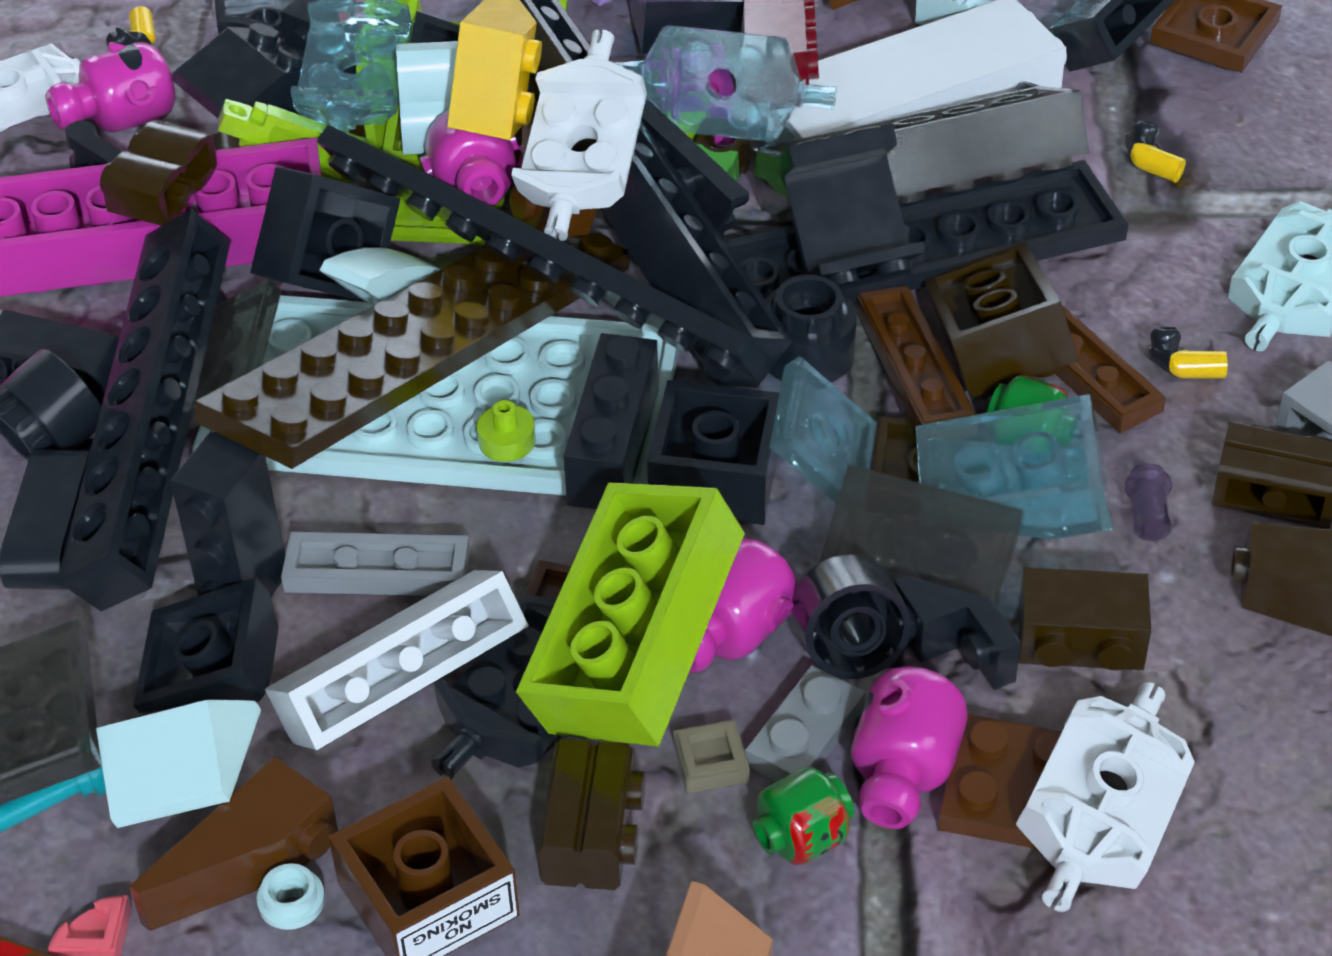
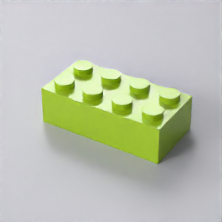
M608 482L516 690L518 696L548 734L659 747L745 535L717 488Z

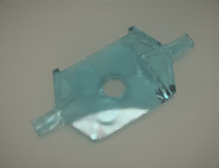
M318 0L309 3L307 9L311 24L298 86H291L290 91L294 109L304 117L329 124L347 134L349 129H355L356 125L383 124L397 112L399 87L396 44L409 43L412 27L409 6L395 0ZM353 65L365 66L357 74L343 72L346 68Z
M667 25L661 29L644 62L639 63L637 67L617 64L641 75L647 91L646 98L686 133L765 141V146H773L781 136L797 107L801 108L803 105L834 109L836 105L835 95H837V86L805 85L806 79H800L794 53L786 37ZM726 69L734 75L737 83L734 94L721 96L713 91L710 85V75L714 70Z

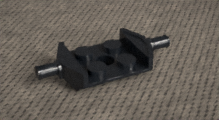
M524 594L519 603L529 626L487 650L451 687L442 679L435 685L438 707L447 727L455 734V738L437 757L431 760L432 767L441 777L445 775V777L448 776L452 780L455 774L473 755L481 760L487 756L517 768L536 764L562 737L561 735L548 734L516 693L557 598Z

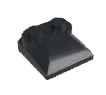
M257 577L151 612L133 707L139 713L171 709L213 699L256 701L258 703L266 693L265 688L269 686L272 677L279 624L275 618L270 593Z

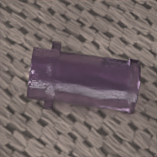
M1139 464L1130 471L1124 483L1125 493L1132 499L1133 531L1135 535L1139 534L1142 540H1160L1168 536L1172 531L1167 495L1172 490L1171 477L1158 464Z

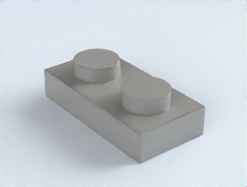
M811 665L745 749L749 768L774 781H778L804 767H813L818 770L862 712L866 691Z

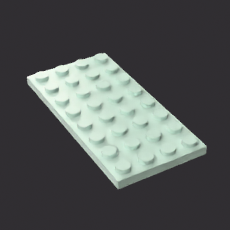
M249 293L213 391L373 305L361 301ZM549 316L293 469L266 457L268 470L566 496L563 455L600 334L605 333L657 340L659 391L633 484H648V456L667 380H674L679 349L665 342L657 334L659 329L649 324H644L639 329L627 322ZM501 400H509L515 405L525 408L532 414L535 422L536 444L533 450L527 456L510 462L495 461L486 457L478 445L476 425L479 417L483 412ZM200 425L192 447L193 452L212 430Z

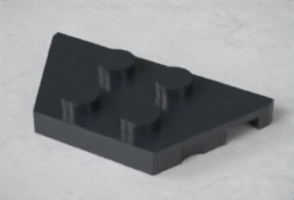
M646 98L641 121L721 237L725 239V231L731 229L736 221L733 214L734 209L748 202L749 192Z

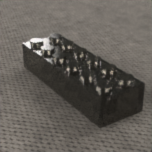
M1046 86L1027 88L750 149L761 211L779 216V221H792L777 157L789 146L893 124L898 146L887 154L899 204L925 199V190L943 187V191L946 193L968 190L975 187L974 179L992 176V181L1017 179L1024 176L1023 168L1040 165L1041 170L1069 167L1072 165L1071 157L1090 153L1081 90Z

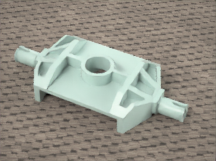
M1302 201L1282 208L1232 276L1228 299L1256 322L1245 336V342L1251 349L1260 340L1256 351H1264L1276 332L1330 337L1332 334V209L1325 211ZM1305 255H1311L1318 259L1309 260L1302 257Z

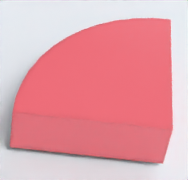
M128 895L110 896L93 902L94 908L78 916L69 925L67 922H64L53 935L47 950L48 954L53 956H121L132 911Z

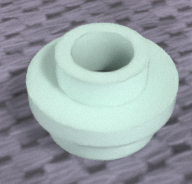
M290 863L275 867L264 877L257 892V906L261 917L266 923L278 929L291 930L308 925L319 916L325 904V892L321 880L309 869L299 864ZM289 898H300L291 903H283Z

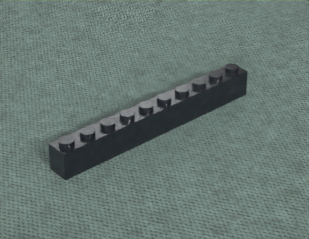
M520 0L537 22L534 40L542 42L539 66L535 74L530 73L527 92L534 93L537 102L540 96V90L536 82L537 73L578 59H584L588 56L590 48L558 0ZM641 121L624 196L612 206L600 208L604 214L605 222L615 230L629 251L628 256L630 260L640 268L653 288L749 335L767 358L766 363L756 378L737 369L734 370L732 375H728L706 362L702 357L704 352L692 347L704 365L706 375L717 386L758 388L792 343L793 339ZM591 138L582 139L573 145L572 150L576 152L586 151L597 140Z

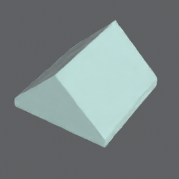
M204 700L96 728L110 819L115 826L120 828L229 802L261 713V708L256 701Z

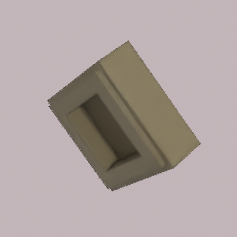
M735 719L673 730V745L686 794L750 783V769Z

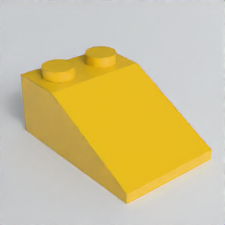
M483 0L460 22L447 127L511 140L522 125L529 124L535 100L534 93L527 92L530 73L535 74L538 69L542 42L534 40L537 22L520 0Z

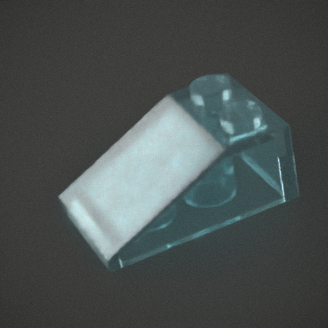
M1090 394L916 426L921 509L925 525L1053 540L1113 530L1101 436Z

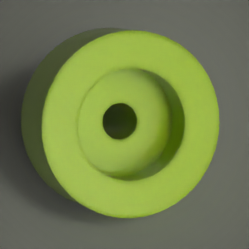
M509 400L496 402L493 407L483 412L477 421L479 448L486 457L500 462L519 460L527 456L536 444L535 422L532 414Z

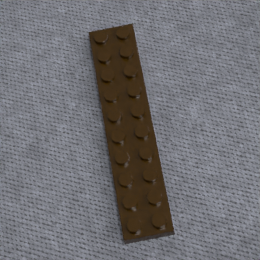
M589 233L587 235L567 237L566 240L562 241L623 273L629 270V251L612 243V240L606 235ZM484 246L196 400L194 422L293 469L580 299V297L570 290L571 284L560 278L555 285L548 283L527 267L528 262L517 257L514 263H510L497 256L487 246Z

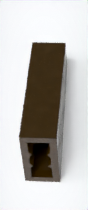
M1250 522L1245 547L1234 546L1231 563V582L1241 583L1242 608L1332 636V530Z

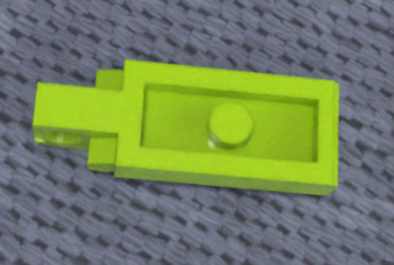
M229 99L225 100L218 117V131L240 138L239 145L241 147L316 138L318 140L327 126L324 123L270 104L267 106L264 103L255 102L252 108L250 105ZM343 131L366 143V138ZM317 143L322 177L350 184L351 180L343 177L329 166L328 162L332 157Z

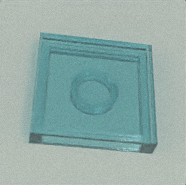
M798 357L784 367L769 448L844 511L851 514L865 506L877 422L808 362Z

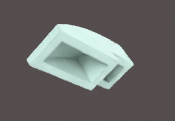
M361 248L324 260L319 271L366 303L374 306L376 303L391 297L442 268L406 253L388 248Z

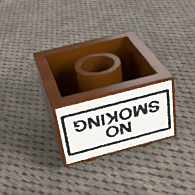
M448 776L328 836L337 882L385 956H445L520 916L515 869Z

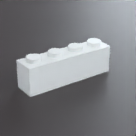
M473 570L265 688V691L292 744L318 750L522 631L529 625L503 571Z

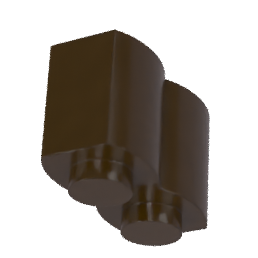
M160 120L148 122L139 132L132 136L128 150L120 153L102 171L100 188L104 194L107 212L160 226L179 217L186 207L190 196L199 192L208 183L218 163L213 134Z

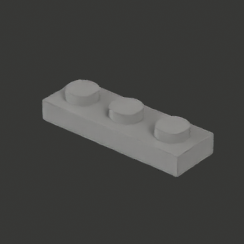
M290 532L281 574L284 593L429 596L467 574L470 557L469 536Z

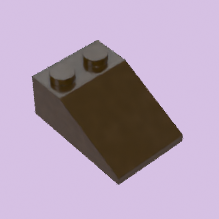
M1026 242L959 265L924 280L929 298L970 399L979 395L993 396L1000 383L1008 384L1017 376L1049 377L1062 371L1065 365L1079 361L1062 303Z

